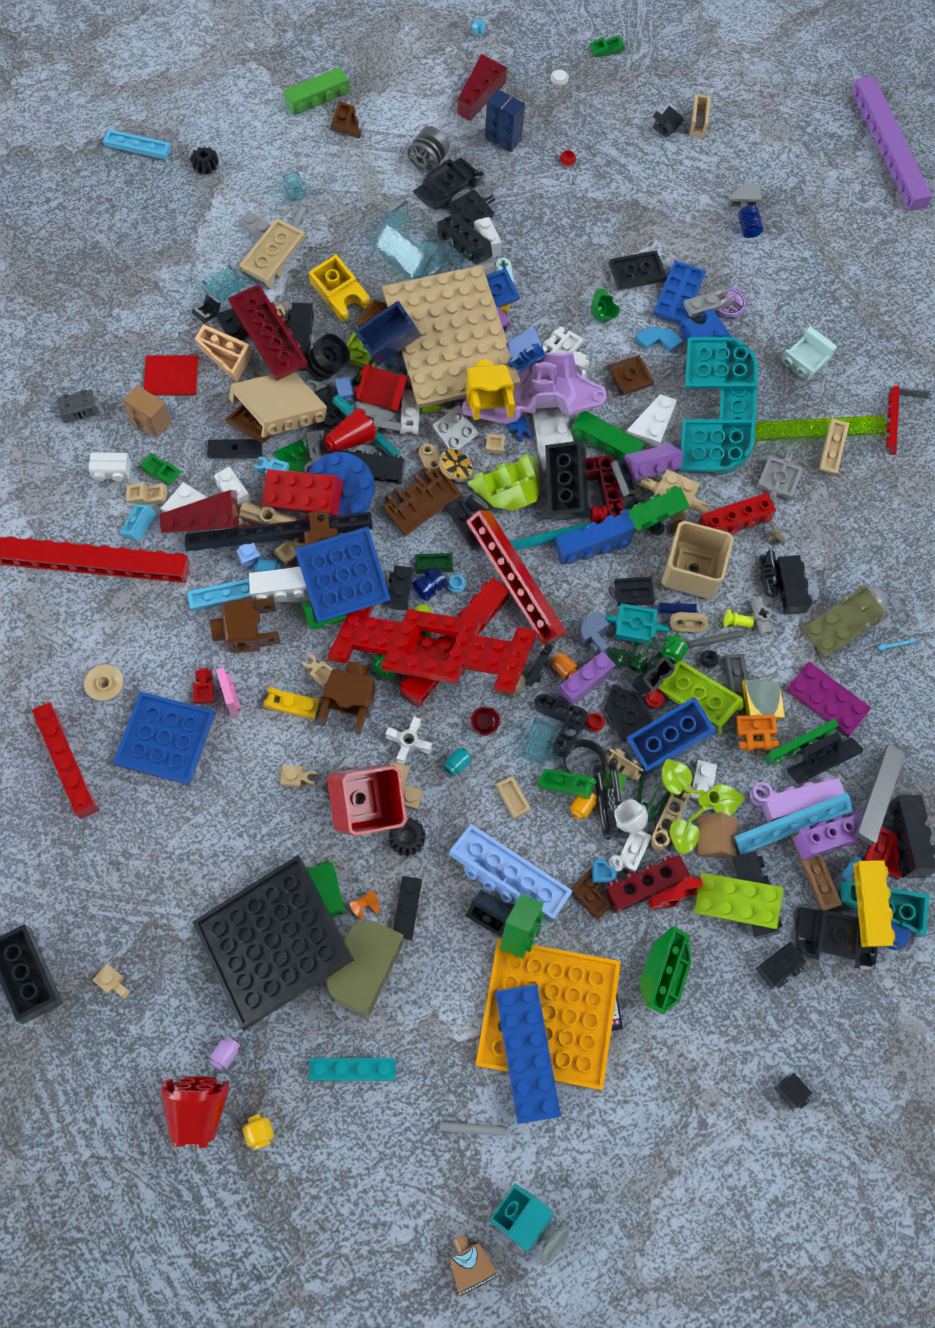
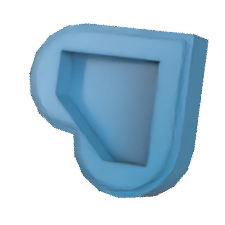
M857 856L854 857L841 875L842 878L849 880L854 873L853 863L862 861V859Z
M600 858L594 861L592 865L593 883H610L615 880L616 870L608 866L606 860Z

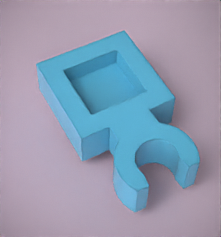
M259 457V462L263 463V465L255 464V470L265 472V475L267 469L288 471L289 463L274 458L268 462L266 458Z

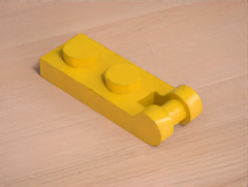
M268 687L266 692L267 699L264 700L262 705L264 708L313 720L316 719L320 706L319 699ZM279 698V703H275L274 699Z

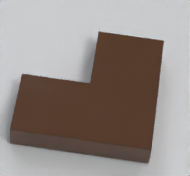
M591 868L570 889L572 890L571 894L598 921L612 907V904L598 891L606 883H593Z

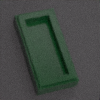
M452 553L415 554L416 574L453 572Z

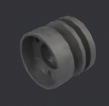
M426 126L422 128L409 145L407 156L417 169L430 173L437 168L441 160L447 155L450 150V143L445 134L433 126Z

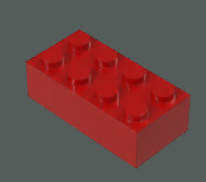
M267 469L261 505L272 507L274 510L307 514L309 512L328 510V516H338L343 480L333 475Z

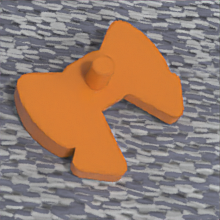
M369 890L366 896L358 900H350L349 902L351 910L360 919L364 918L363 908L369 905L376 914L379 913L381 907L378 904L376 894L372 890Z

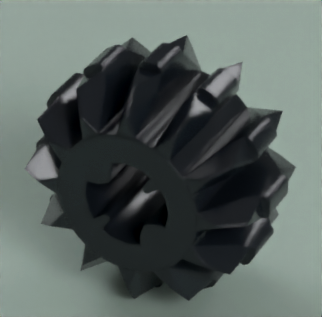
M205 145L203 148L198 147L197 150H193L190 160L193 169L198 174L203 172L205 175L206 172L212 173V170H217L219 159L215 150L211 147L206 148Z

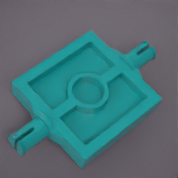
M621 603L617 616L605 615L607 622L615 623L616 639L647 644L657 631L665 633L669 631V625L658 624V610Z

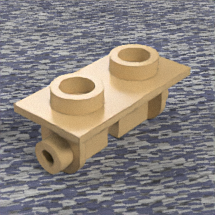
M617 747L615 750L611 748L610 751L613 753L612 755H606V764L609 765L610 759L616 758L618 760L617 771L623 765L625 768L622 774L627 775L632 781L634 779L638 781L641 776L638 772L645 770L642 768V763L635 758L631 761L625 757L627 753Z

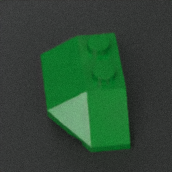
M675 926L668 929L652 944L639 982L646 1006L663 1015L679 1003L692 963L691 949L688 942L690 941L689 935Z

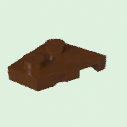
M338 101L330 129L360 139L361 130H359L358 118L355 115V107Z

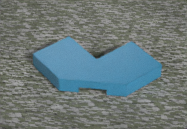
M647 327L636 334L634 338L645 350L659 342L669 353L683 344V340L672 329Z

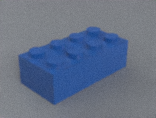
M693 697L626 738L645 770L651 773L662 767L667 759L673 760L716 735L717 731L696 697Z

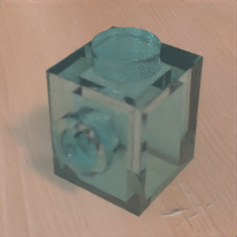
M298 171L282 176L284 189L292 202L307 197L306 184Z

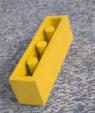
M859 861L853 863L862 947L893 946L895 932L891 928L893 912L889 908L888 900L891 895L890 888L887 887L886 882L888 868L885 866L884 861Z

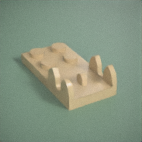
M276 218L239 264L240 272L244 275L249 274L272 289L275 275L281 278L283 265L303 241L305 232Z

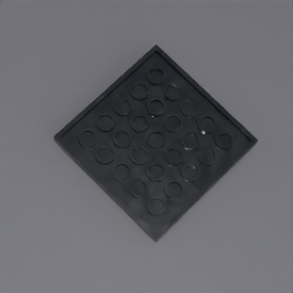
M299 855L192 922L236 1020L244 1031L354 961L336 923Z

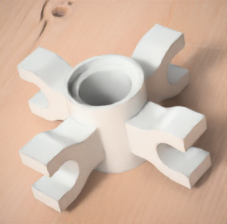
M413 717L410 728L402 733L388 727L385 733L386 739L396 741L401 746L396 757V763L404 765L408 753L416 749L430 755L432 743L422 741L417 736L421 726V719ZM406 738H411L414 740V742L411 744H406L404 740Z

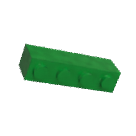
M587 411L581 412L572 424L571 432L576 439L588 443L592 448H597L604 452L605 455L616 460L625 461V455L643 451L644 442Z

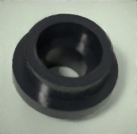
M706 650L700 656V663L703 667L712 669L718 665L719 656L713 650ZM706 658H710L712 662H708Z

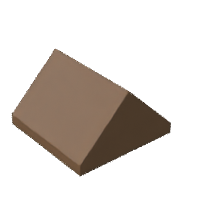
M723 812L697 817V827L700 833L697 843V856L719 858L738 856V848L734 837L738 835L736 818Z

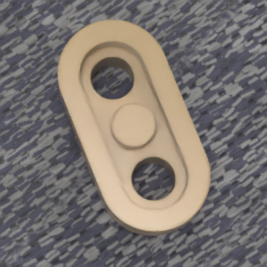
M423 444L419 448V458L423 467H427L434 475L433 471L439 467V454L434 445Z
M677 612L671 616L670 625L677 632L699 633L708 628V620L702 613Z

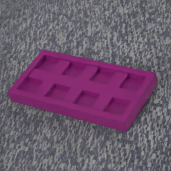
M810 661L785 690L826 722L835 719L838 724L836 729L847 738L871 710L869 705Z

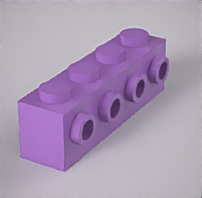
M859 810L848 814L846 818L839 816L832 819L831 823L827 824L826 821L816 824L813 829H810L809 826L798 831L799 834L793 840L803 861L863 841L855 836L862 813H859Z

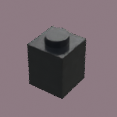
M794 1072L788 1074L774 1088L791 1109L798 1107L802 1109L809 1103L808 1097L812 1094Z

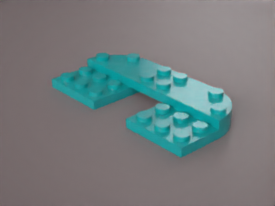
M688 337L685 389H721L719 419H683L681 451L683 452L680 472L728 474L742 467L753 452L756 427L758 362L754 352L738 339L731 337Z

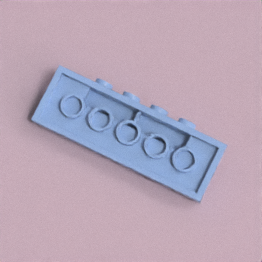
M470 824L448 854L465 866L464 871L468 878L479 880L483 883L486 890L491 892L494 890L500 894L504 902L515 904L520 894L544 902L542 909L545 912L544 919L550 923L553 922L572 893L571 889L472 824Z

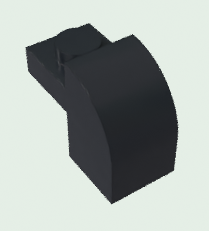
M668 106L663 114H660L658 111L655 112L653 118L656 122L653 128L664 137H668L678 129L684 119L680 113Z

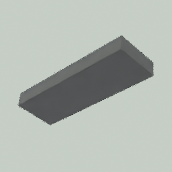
M744 654L725 655L724 662L729 690L743 698L742 710H746L742 681L748 680Z

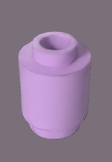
M228 1036L224 1040L221 1039L209 1057L212 1060L210 1064L220 1071L222 1068L227 1070L238 1054L240 1045Z

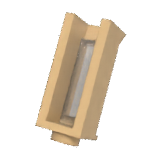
M695 94L689 136L705 138L709 121L711 96Z

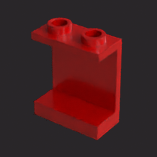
M366 363V366L362 367L360 372L361 383L360 385L357 384L354 392L357 395L356 399L398 412L408 377L378 369Z

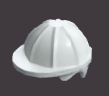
M633 799L622 802L614 811L617 822L616 826L624 832L638 833L644 829L648 820L645 805H641Z

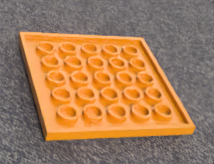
M498 938L475 1066L508 1072L495 991L537 984L555 1082L603 1091L621 961L534 945L531 952L527 951L524 959L500 950L502 939Z

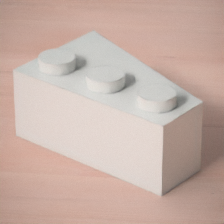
M660 394L628 428L626 433L644 442L643 449L645 450L660 446L677 400Z
M300 567L249 573L250 595L253 601L274 598V602H311Z

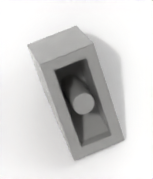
M750 183L739 187L729 196L726 211H758L762 201L760 184Z

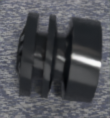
M326 333L321 336L303 354L308 362L307 371L314 378L321 381L331 378L345 367L350 360L348 346L339 336L332 333Z

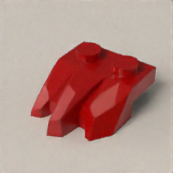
M694 876L683 878V881L676 886L665 889L649 900L650 908L660 910L679 906L686 896L696 895L703 887L702 878L695 879Z

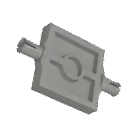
M787 451L784 459L769 456L758 482L757 488L769 492L770 499L772 498L773 504L776 496L791 500L803 468L791 462L794 455L793 452L789 456L790 451Z

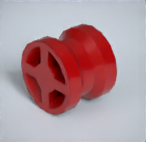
M602 505L601 507L591 506L590 515L592 523L595 522L596 524L606 520L605 517H608L607 505Z

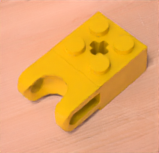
M337 254L308 272L310 284L341 322L349 319L348 309L346 308L349 304L355 303L362 308H366L369 303L371 304L369 295Z

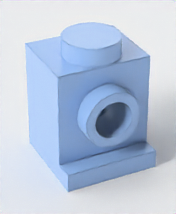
M254 543L243 544L236 550V555L244 570L253 567L255 562L258 563L260 559V554Z

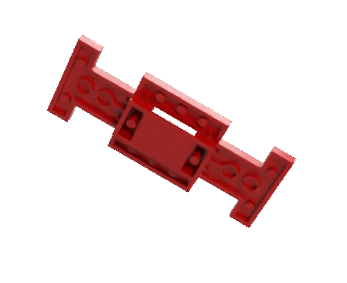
M370 606L348 614L327 656L329 661L347 664L353 650L386 655L381 665L383 671L457 684L460 675L465 674L466 670L498 675L494 684V690L514 694L536 638V630L517 627L512 641L478 636L477 634L481 627V623L478 620L408 609L401 623L370 617L374 606ZM421 631L454 636L456 640L454 642L421 636Z

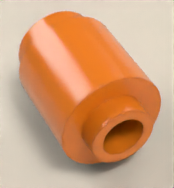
M561 652L557 653L550 661L552 668L564 680L570 678L578 670V666L566 654Z

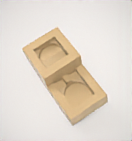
M145 483L127 485L126 502L131 504L166 503L167 486L164 483L147 486Z

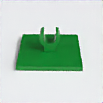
M305 438L274 451L278 460L289 463L288 471L305 473L304 466L310 462Z

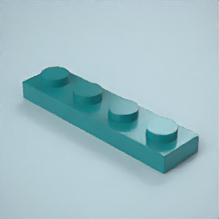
M310 1058L309 1081H396V1058Z

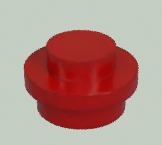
M565 150L560 155V162L565 166L573 165L576 162L574 152Z
M655 689L646 694L645 700L650 707L659 708L664 704L665 696L660 690Z
M598 713L589 714L586 727L592 732L601 731L605 725L603 716Z

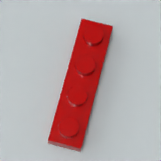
M892 386V393L888 394V404H891V407L888 408L887 418H891V422H887V433H890V437H886V448H889V455H897L900 386Z

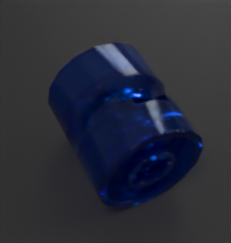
M746 206L738 212L741 231L745 238H754L763 232L764 228L757 206Z
M433 566L424 573V576H420L412 582V585L423 600L429 601L436 595V591H441L448 586V582L443 573Z

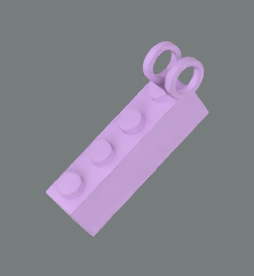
M832 777L822 779L820 783L816 784L808 782L796 789L795 786L788 787L783 790L784 792L780 793L773 791L768 783L759 782L750 791L749 800L754 806L762 807L767 823H770L845 792L840 778L832 780ZM759 786H764V787H766V788L768 789L769 793L767 792L766 789H764V788H762V787H759ZM756 791L763 792L765 798H760Z

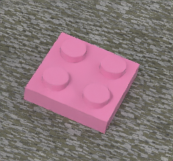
M224 667L216 669L232 718L239 716L237 709H240L241 706L231 675L225 672Z

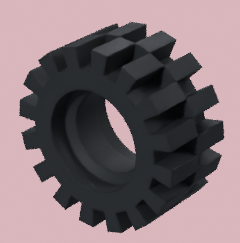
M409 817L403 827L389 830L390 845L401 856L403 854H406V856H409V854L415 855L417 851L420 852L425 844V829H423V825L419 824L418 820L415 819L414 821ZM404 830H411L415 834V839L412 843L405 844L399 839L400 833Z

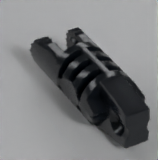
M770 549L766 555L762 554L759 557L765 596L775 597L778 595V570L775 552Z

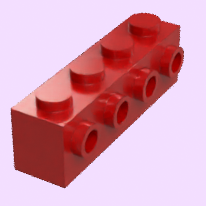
M766 492L701 514L698 524L733 535L741 529H751L756 524L770 522L773 519L776 508Z

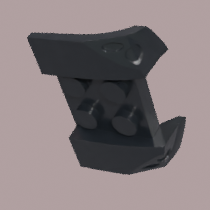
M461 157L455 162L449 158L428 173L426 179L423 180V184L413 190V193L427 206L436 209L448 207L454 195L468 185L476 188L484 173L473 168Z
M799 907L796 926V949L799 952L816 960H819V952L855 960V968L860 970L875 969L878 947H862L858 917L827 910L821 911Z

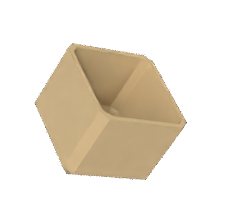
M688 521L680 522L668 554L661 581L663 585L667 588L707 599L716 597L724 580L734 540L731 533ZM689 567H696L698 569V572H691L689 570Z

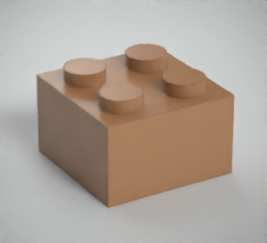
M138 385L123 399L129 421L135 426L139 425L149 435L153 434L159 437L170 425L171 420L165 402Z

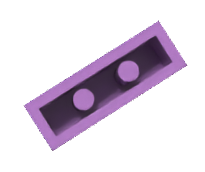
M666 444L625 455V461L632 478L638 480L664 473L666 470L672 471L681 468L683 451L672 444Z
M602 651L559 686L558 695L565 702L574 705L613 673L615 664Z

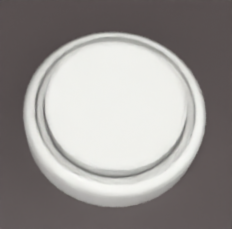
M555 70L551 73V82L553 84L562 86L568 82L569 76L564 70Z

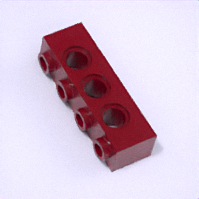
M671 854L663 858V862L657 865L651 863L645 866V870L640 873L637 871L631 872L626 875L627 879L622 881L616 879L610 882L605 893L615 913L617 914L655 896L665 889L676 886L683 881V878L691 876L680 854L675 857ZM666 870L669 873V878L662 877L660 871ZM648 878L652 886H645L642 879ZM624 887H631L634 891V894H626L624 891Z

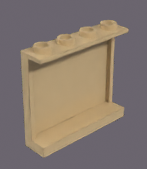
M296 373L276 381L273 374L231 384L229 399L232 403L241 401L262 425V437L316 424L325 420L327 406Z

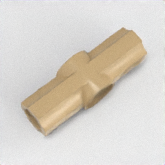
M246 502L242 504L239 518L260 525L297 521L295 517L275 512L272 507L262 508Z

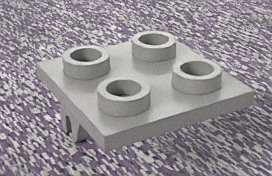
M459 405L453 409L443 407L440 410L445 413L442 418L434 419L430 417L427 420L432 423L431 427L447 449L454 448L459 450L479 434L468 417L463 414Z

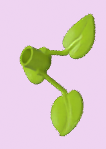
M667 759L664 762L662 781L670 793L678 795L684 790L685 792L700 795L698 801L702 808L689 818L687 822L683 819H678L669 828L670 840L678 853L686 854L699 841V829L691 824L695 818L710 807H713L715 813L723 812L731 816L736 812L745 797L737 790L724 784H717L706 792L703 789H689L687 786L692 782V773L689 768L683 763Z

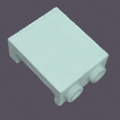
M810 326L804 336L790 350L786 349L784 351L781 361L800 377L808 381L833 357L837 346Z

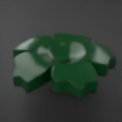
M616 646L611 647L607 656L615 664V669L620 668L621 665L626 666L628 664V657H626L628 652L626 649H619L618 651Z

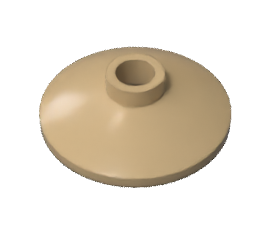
M107 664L91 669L84 680L86 693L96 701H109L119 695L124 685V678L119 669ZM105 683H108V684H109V685H108L107 687H105V688L102 687L103 684H105Z

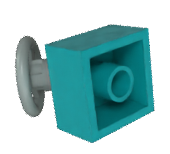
M514 1183L489 1219L492 1225L526 1252L537 1244L541 1245L544 1248L540 1258V1263L543 1266L550 1264L554 1260L570 1233L568 1225L561 1226L554 1233L549 1228L554 1212L537 1197Z

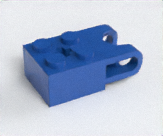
M712 309L704 311L702 316L703 324L701 325L695 324L690 318L680 322V332L687 342L688 337L732 338Z

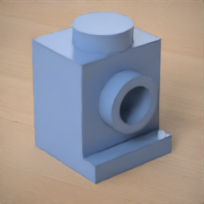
M353 377L335 379L337 395H340L352 406L355 403L354 397H357L354 394Z

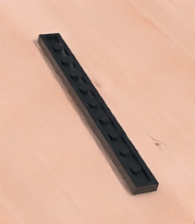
M371 512L328 517L330 529L336 528L338 533H347L367 526L369 529H373ZM318 518L317 520L322 522L325 518ZM310 519L185 534L186 551H198L302 538L305 532L311 531Z

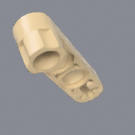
M671 793L649 841L653 851L662 852L669 844V830L664 829L661 823L663 820H669L673 823L675 820L680 819L691 793H684L681 799L677 798L678 795ZM677 803L680 806V811L672 812L669 805ZM660 835L663 836L661 841L663 844H659L656 841Z

